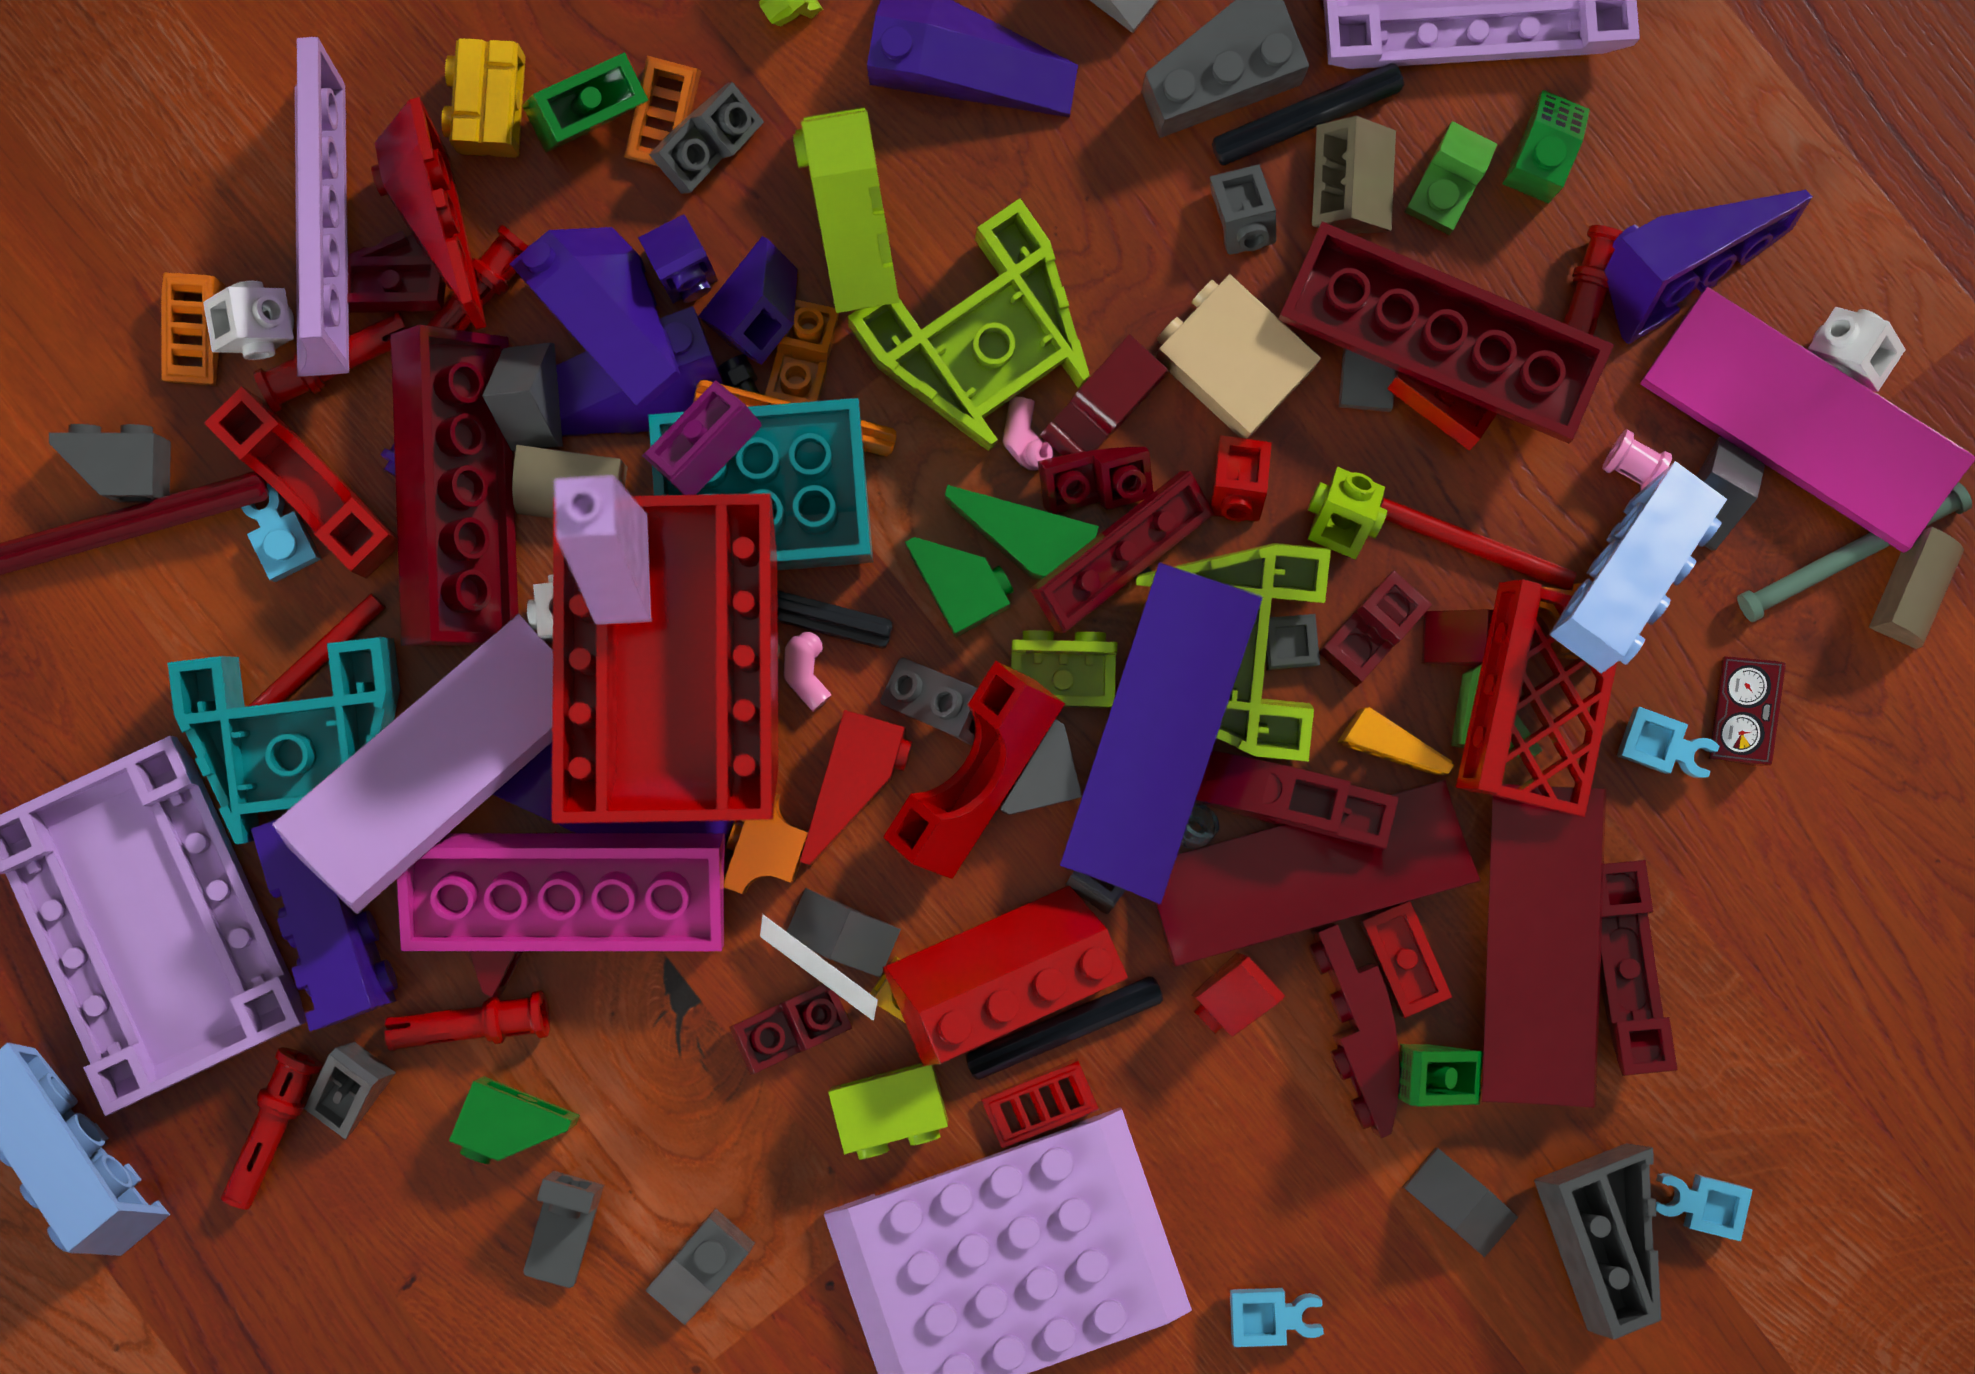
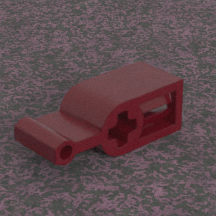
M1129 334L1083 384L1068 405L1042 431L1040 436L1061 455L1097 450L1126 421L1170 371Z

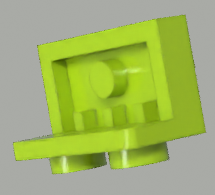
M1023 631L1022 640H1012L1011 668L1036 680L1065 703L1064 707L1111 708L1115 698L1118 642H1106V633L1075 632V641L1054 640V632Z

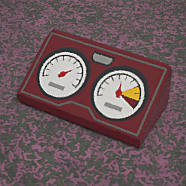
M1723 657L1711 739L1720 747L1718 752L1709 753V759L1759 767L1772 764L1785 674L1784 662Z

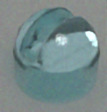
M1194 803L1182 839L1184 847L1190 849L1202 848L1209 844L1217 834L1219 820L1209 807L1200 803ZM1197 823L1202 828L1199 832L1192 829Z

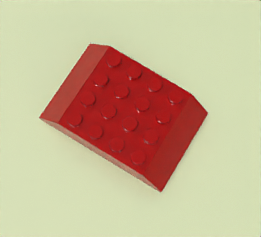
M771 494L632 496L647 513L651 622L601 625L595 624L558 542L554 497L552 823L773 820L778 778L777 550Z

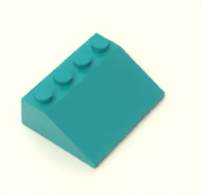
M859 398L748 407L761 422L760 429L696 495L770 493L777 550V570L873 563ZM684 412L648 415L650 446ZM652 466L654 496L683 495Z

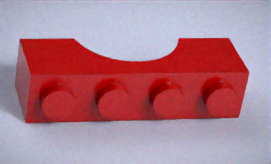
M241 386L204 422L242 462L261 476L301 515L313 530L314 535L351 572L367 579L398 548L397 535L254 393Z
M996 660L967 704L974 716L976 725L974 743L967 759L959 770L943 784L925 792L911 793L883 836L911 864L953 879L1065 705L1063 701L1033 678Z

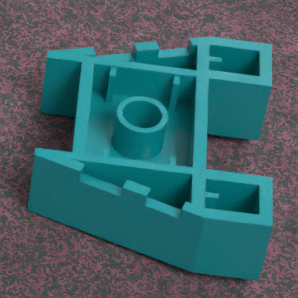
M376 637L327 643L333 696L247 707L244 704L239 657L217 656L167 662L174 717L182 733H186L197 756L195 761L202 776L207 777L221 806L219 811L235 845L254 841L251 829L259 826L258 812L292 808L394 721L400 693L394 638Z

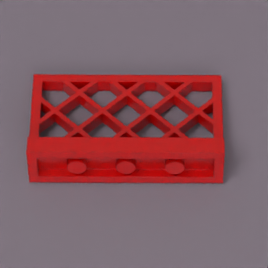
M1524 579L1499 582L1456 788L1585 817L1617 663L1602 674L1589 665L1596 678L1594 692L1582 700L1568 676L1588 663L1578 658L1563 668L1550 645L1556 639L1549 634L1545 636L1536 621L1540 601L1553 604L1561 616L1572 596L1541 588L1542 584ZM1532 638H1533L1534 641H1535V644H1533V645L1531 646ZM1540 651L1554 675L1534 688L1525 671L1528 659ZM1559 683L1572 707L1555 719H1552L1539 696ZM1521 690H1522V691L1524 692V694H1525V695H1523L1522 697H1520V695H1521ZM1530 703L1543 727L1523 740L1514 723L1517 711ZM1577 715L1586 731L1583 744L1570 751L1558 728ZM1548 735L1561 759L1541 771L1528 748ZM1510 742H1512L1513 747L1509 749ZM1519 755L1532 778L1517 789L1502 786L1506 763ZM1567 767L1575 781L1571 802L1557 799L1547 779ZM1538 787L1542 795L1531 793L1530 791Z

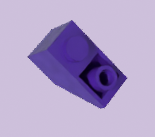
M685 214L638 237L673 304L681 299L684 303L700 299L710 292V284L718 281L710 260Z
M762 236L698 317L729 346L762 365L794 325L798 269L769 239Z

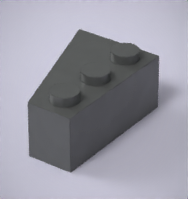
M1235 0L1145 73L1141 93L1158 136L1162 138L1300 86L1309 68V63L1283 0Z
M1628 1143L1534 1179L1587 1330L1613 1340L1661 1321L1658 1251L1653 1250L1652 1216H1656V1199L1651 1198L1649 1165H1654L1653 1147Z

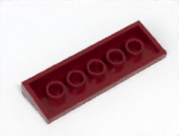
M1323 221L1319 226L1279 316V321L1568 444L1574 439L1614 346L1612 343Z
M417 325L391 334L401 646L483 645L519 614L515 509L512 491L513 451H511L483 398V393L503 348L509 347L508 337L425 325Z
M1441 780L1391 794V796L1399 797L1387 848L1384 850L1284 824L1177 854L1161 904L1154 902L1171 963L1175 966L1183 965L1481 881L1459 825L1446 781Z
M1502 784V786L1517 789L1521 786L1512 784ZM1538 787L1530 791L1531 793L1542 795ZM1551 787L1557 799L1571 802L1574 787ZM1591 788L1585 817L1574 816L1497 796L1492 797L1482 1102L1590 1108L1596 1106L1606 789Z

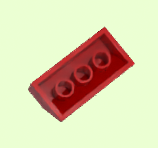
M1070 885L882 967L923 1066L941 1064L1128 978L1107 928Z

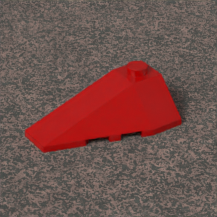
M420 97L409 99L374 143L379 164L371 166L372 176L380 196L389 195L399 215L476 330L485 328L487 326L450 157Z

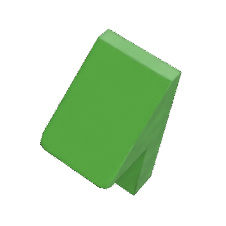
M1452 121L1416 188L1405 213L1450 235L1477 184L1485 175L1497 144Z

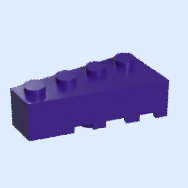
M276 820L251 829L269 893L276 899L282 897L285 906L278 910L277 919L282 938L298 950L300 958L297 959V966L292 968L297 988L299 990H306L308 995L312 997L315 1010L305 1013L310 1032L340 1024L396 1002L393 990L398 989L397 977L390 962L387 959L381 960L375 941L380 939V934L371 912L368 910L363 912L362 909L356 914L287 847L273 826Z

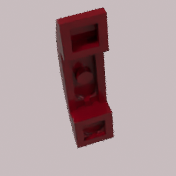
M1646 860L1604 864L1600 982L1610 1034L1622 1076L1678 1070L1670 1017L1663 1016L1648 914L1653 912Z

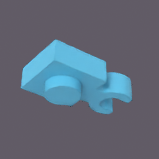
M267 484L269 503L264 509L257 510L255 503L241 507V509L248 517L257 520L260 528L247 535L269 580L277 582L321 560V557L300 514L292 511L283 516L285 500L271 485Z
M1638 706L1633 708L1617 756L1664 774L1671 773L1674 763L1678 762L1682 771L1688 776L1706 778L1709 777L1711 771L1698 767L1694 761V754L1698 749L1711 753L1718 752L1720 746L1708 738H1698L1689 741L1683 739L1688 724Z
M1657 1174L1656 1181L1672 1186L1674 1197L1667 1204L1656 1202V1212L1664 1216L1673 1217L1685 1211V1227L1741 1241L1752 1189L1695 1174L1693 1186L1690 1189L1683 1180L1671 1174Z
M1283 1288L1230 1290L1233 1346L1287 1345L1286 1330L1296 1329L1299 1334L1307 1338L1322 1336L1324 1329L1321 1324H1306L1302 1321L1304 1310L1309 1307H1322V1299L1318 1295L1307 1293L1298 1296L1292 1303H1285V1291Z

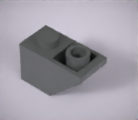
M72 424L68 425V433H49V444L99 495L118 503H143L170 495L171 441L153 433V427L125 424L120 426V433H101L100 426Z

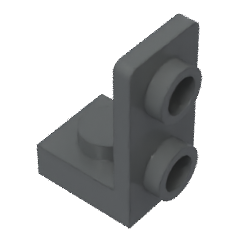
M900 658L881 697V704L944 731L973 746L976 725L974 716L967 704L978 688L906 658Z
M553 1171L543 1178L537 1200L542 1201L543 1205L523 1271L526 1276L571 1288L576 1284L603 1191V1184Z

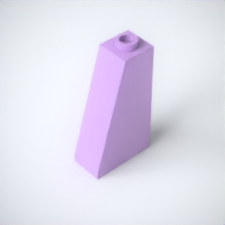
M614 476L554 479L556 536L595 624L651 622L647 513Z

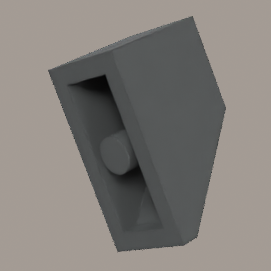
M715 1208L645 1291L685 1325L745 1259L755 1242Z

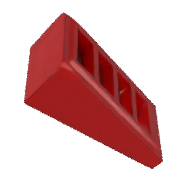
M1077 1058L981 1099L1001 1148L1008 1147L1099 1110ZM1067 1077L1078 1100V1103L1071 1106L1068 1105L1058 1082ZM1049 1085L1059 1109L1058 1112L1051 1115L1039 1091V1088ZM1027 1093L1030 1094L1040 1118L1030 1123L1019 1097ZM1010 1101L1021 1127L1014 1131L1010 1130L1000 1104Z

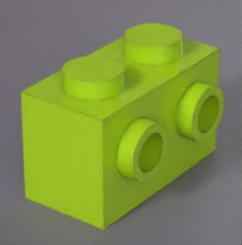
M922 1063L832 1086L828 1091L844 1155L857 1151L858 1159L871 1158L888 1152V1143L908 1138L910 1146L927 1143L940 1138L939 1129L948 1127V1117L934 1065L923 1066Z

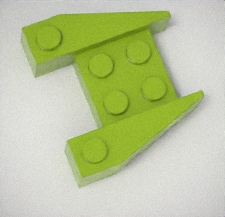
M865 107L804 117V121L801 122L802 129L795 130L796 134H793L798 167L809 166L836 313L899 303L867 110H865Z
M1021 198L978 226L974 240L999 276L922 330L900 299L899 303L858 309L848 316V327L880 371L987 451L995 447L998 439L984 421L986 416L1060 365L1063 366L1078 389L1090 377L1080 340L1077 338L1068 308L1069 303L1064 286L1062 287L1051 242Z
M1273 543L1173 566L1259 594L1263 597L1216 737L1217 739L1238 747V749L1256 757L1309 762L1314 715L1313 706L1311 703L1263 699L1262 688L1271 600L1276 598L1325 603L1330 549ZM1156 571L1138 574L1136 585L1151 587Z

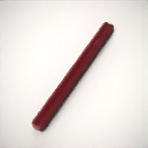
M253 471L1 542L0 575L265 501L269 496L267 483Z

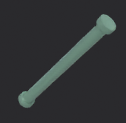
M1957 483L1927 526L1953 512L1962 514L1972 508L1971 497L1962 484ZM1870 532L1755 593L1747 590L1738 595L1737 600L1740 609L1750 622H1755L1764 617L1765 610L1890 546V544Z

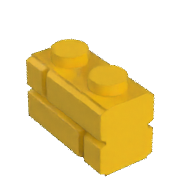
M459 38L456 40L455 56H447L445 79L447 86L453 87L452 106L443 107L441 124L443 136L449 137V142L457 153L462 155H491L515 158L519 156L526 56L518 43L514 41L490 40L488 42L481 39Z

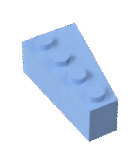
M1675 461L1629 501L1623 511L1627 515L1621 523H1618L1612 529L1606 539L1610 544L1593 561L1587 571V574L1593 577L1594 581L1588 578L1580 585L1549 635L1601 674L1618 661L1624 665L1630 662L1645 642V639L1639 634L1646 623L1650 625L1655 623L1670 604L1671 599L1665 594L1672 583L1676 586L1679 585L1696 564V560L1691 557L1696 546L1703 547L1719 529L1722 522L1716 516L1727 499Z
M6 1043L0 1048V1160L7 1166L12 1167L21 1180V1194L30 1205L41 1211L50 1225L47 1229L48 1235L57 1247L68 1253L122 1256L170 1216L169 1212L159 1200L155 1201L152 1205H148L134 1187L142 1179L130 1164L123 1166L118 1160L106 1153L102 1146L109 1138L97 1123H93L85 1115L74 1113L71 1110L78 1100L36 1048Z

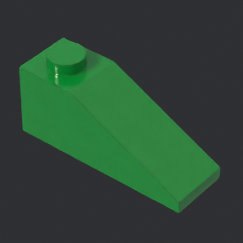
M947 485L945 492V502L1028 577L1038 581L1097 536L1099 526L951 485Z

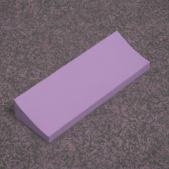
M318 37L297 38V84L295 86L297 377L349 373V315L347 303L348 241L345 83Z
M520 614L515 616L273 823V826L287 847L356 914L360 912L552 742L553 650L542 638L537 636V633Z

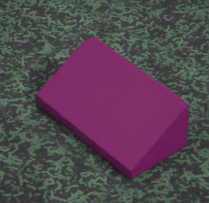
M715 380L642 456L683 495H696L760 429L761 422L742 401Z

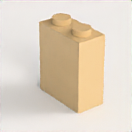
M1229 274L1220 285L1211 280L1191 302L1197 309L1185 322L1176 317L1156 339L1162 344L1157 352L1156 359L1240 438L1248 439L1309 375L1321 360V357Z

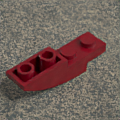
M1212 750L1195 803L1277 825L1283 823L1384 850L1387 848L1399 797L1350 785L1351 782Z
M1329 923L1311 931L1316 943L1309 945V950L1319 973L1322 975L1328 972L1334 984L1336 992L1329 994L1339 1021L1341 1023L1349 1021L1351 1028L1332 1035L1337 1049L1330 1051L1331 1057L1341 1079L1346 1080L1350 1078L1358 1097L1352 1099L1351 1104L1363 1130L1371 1127L1373 1133L1380 1138H1384L1392 1134L1400 1082L1399 1047L1389 995L1378 965L1369 963L1356 969L1338 924Z

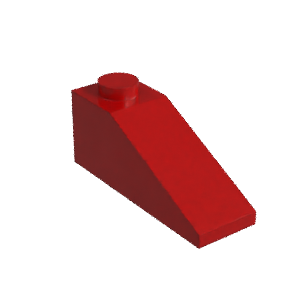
M844 710L800 862L813 865L892 780L894 770H905L913 741L904 739L905 727Z

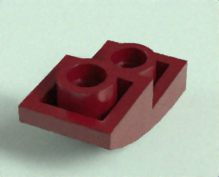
M1146 447L1090 450L1038 461L1043 505L1049 513L1058 514L1097 502L1106 510L1144 500L1154 492L1150 452Z
M821 984L738 1022L729 1028L750 1075L840 1035L852 1029V1026L838 994L826 985Z

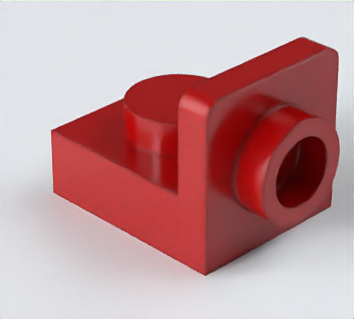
M1220 435L1214 488L1210 501V506L1215 513L1213 516L1225 517L1232 521L1260 520L1268 490L1272 442Z

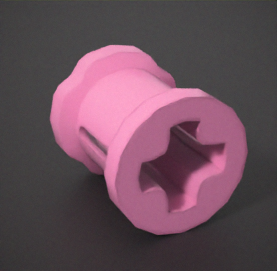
M1626 429L1609 451L1602 469L1608 473L1614 470L1640 484L1641 490H1643L1669 467L1672 454L1666 451L1659 454L1636 441L1634 433Z

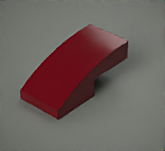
M1393 570L1320 649L1319 654L1357 687L1368 677L1389 651L1406 636L1432 604Z

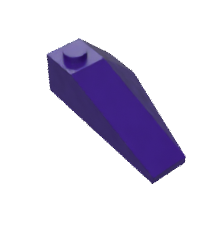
M880 0L875 15L867 62L869 85L1065 117H1070L1078 69L1077 64L953 0Z
M1807 190L1795 191L1659 216L1640 228L1637 225H1632L1625 229L1615 239L1612 245L1615 251L1604 270L1608 279L1607 283L1621 338L1627 344H1630L1665 324L1679 313L1680 308L1676 304L1685 299L1693 290L1697 288L1702 293L1707 287L1714 288L1718 280L1729 271L1736 260L1741 265H1745L1793 230L1813 196Z
M613 227L548 230L510 263L512 268L540 301L640 411L681 377L667 332L662 327L656 310L658 305L654 293L649 288L644 274L646 269L643 260Z
M692 306L659 318L662 327L667 332L681 377L641 411L587 351L556 365L562 437L587 436L588 434L599 433L639 434V432H649L648 415L685 412L693 404L696 386L700 380L712 382L716 380L724 385L695 308Z

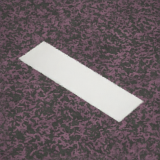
M762 915L761 938L874 1021L878 999L765 915Z

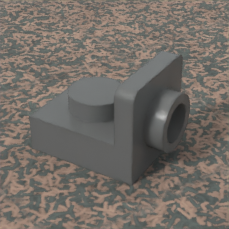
M1260 164L1210 176V190L1224 228V245L1227 254L1255 251L1264 246L1274 244L1276 242V209Z

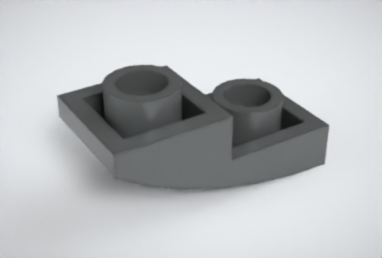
M730 82L686 117L649 155L681 194L689 193L695 189L722 158L733 156L764 121L735 84Z

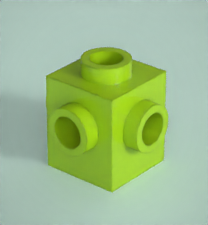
M1337 467L1329 485L1319 482L1308 506V511L1315 513L1308 540L1356 560L1367 537L1375 539L1386 518L1388 510L1380 507L1385 486L1375 483L1364 474L1352 473Z

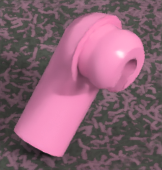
M1014 397L1009 400L1003 444L1020 466L1028 470L1037 471L1039 470L1038 461L1052 458L1053 450L1048 442L1043 443L1030 428L1035 401L1023 397Z
M803 632L799 636L792 637L785 647L784 678L814 712L832 697V694L813 674L815 658L823 650L822 642L816 634Z

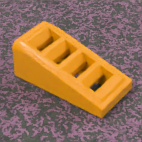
M1370 707L1357 710L1338 740V743L1345 747L1433 775L1449 774L1454 766L1452 764L1453 761Z

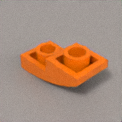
M795 299L794 325L777 345L776 357L765 392L766 396L793 403L819 401L839 316L835 308Z

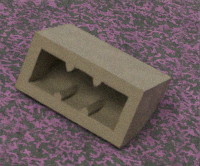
M1359 116L1317 125L1312 226L1319 228L1323 221L1349 233H1380L1392 230L1396 130Z
M517 445L512 486L515 512L522 515L553 519L554 479L614 476L625 488L628 467L618 458Z
M1934 527L1924 529L1912 548L1905 553H1900L1869 628L1915 649L1923 647L1964 552L1963 546L1953 537Z

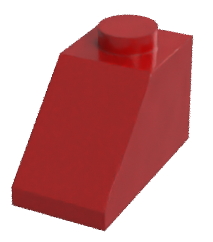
M1238 952L1192 994L1200 1003L1194 1010V1013L1214 1034L1223 1028L1232 1037L1277 1005L1285 997L1249 956Z

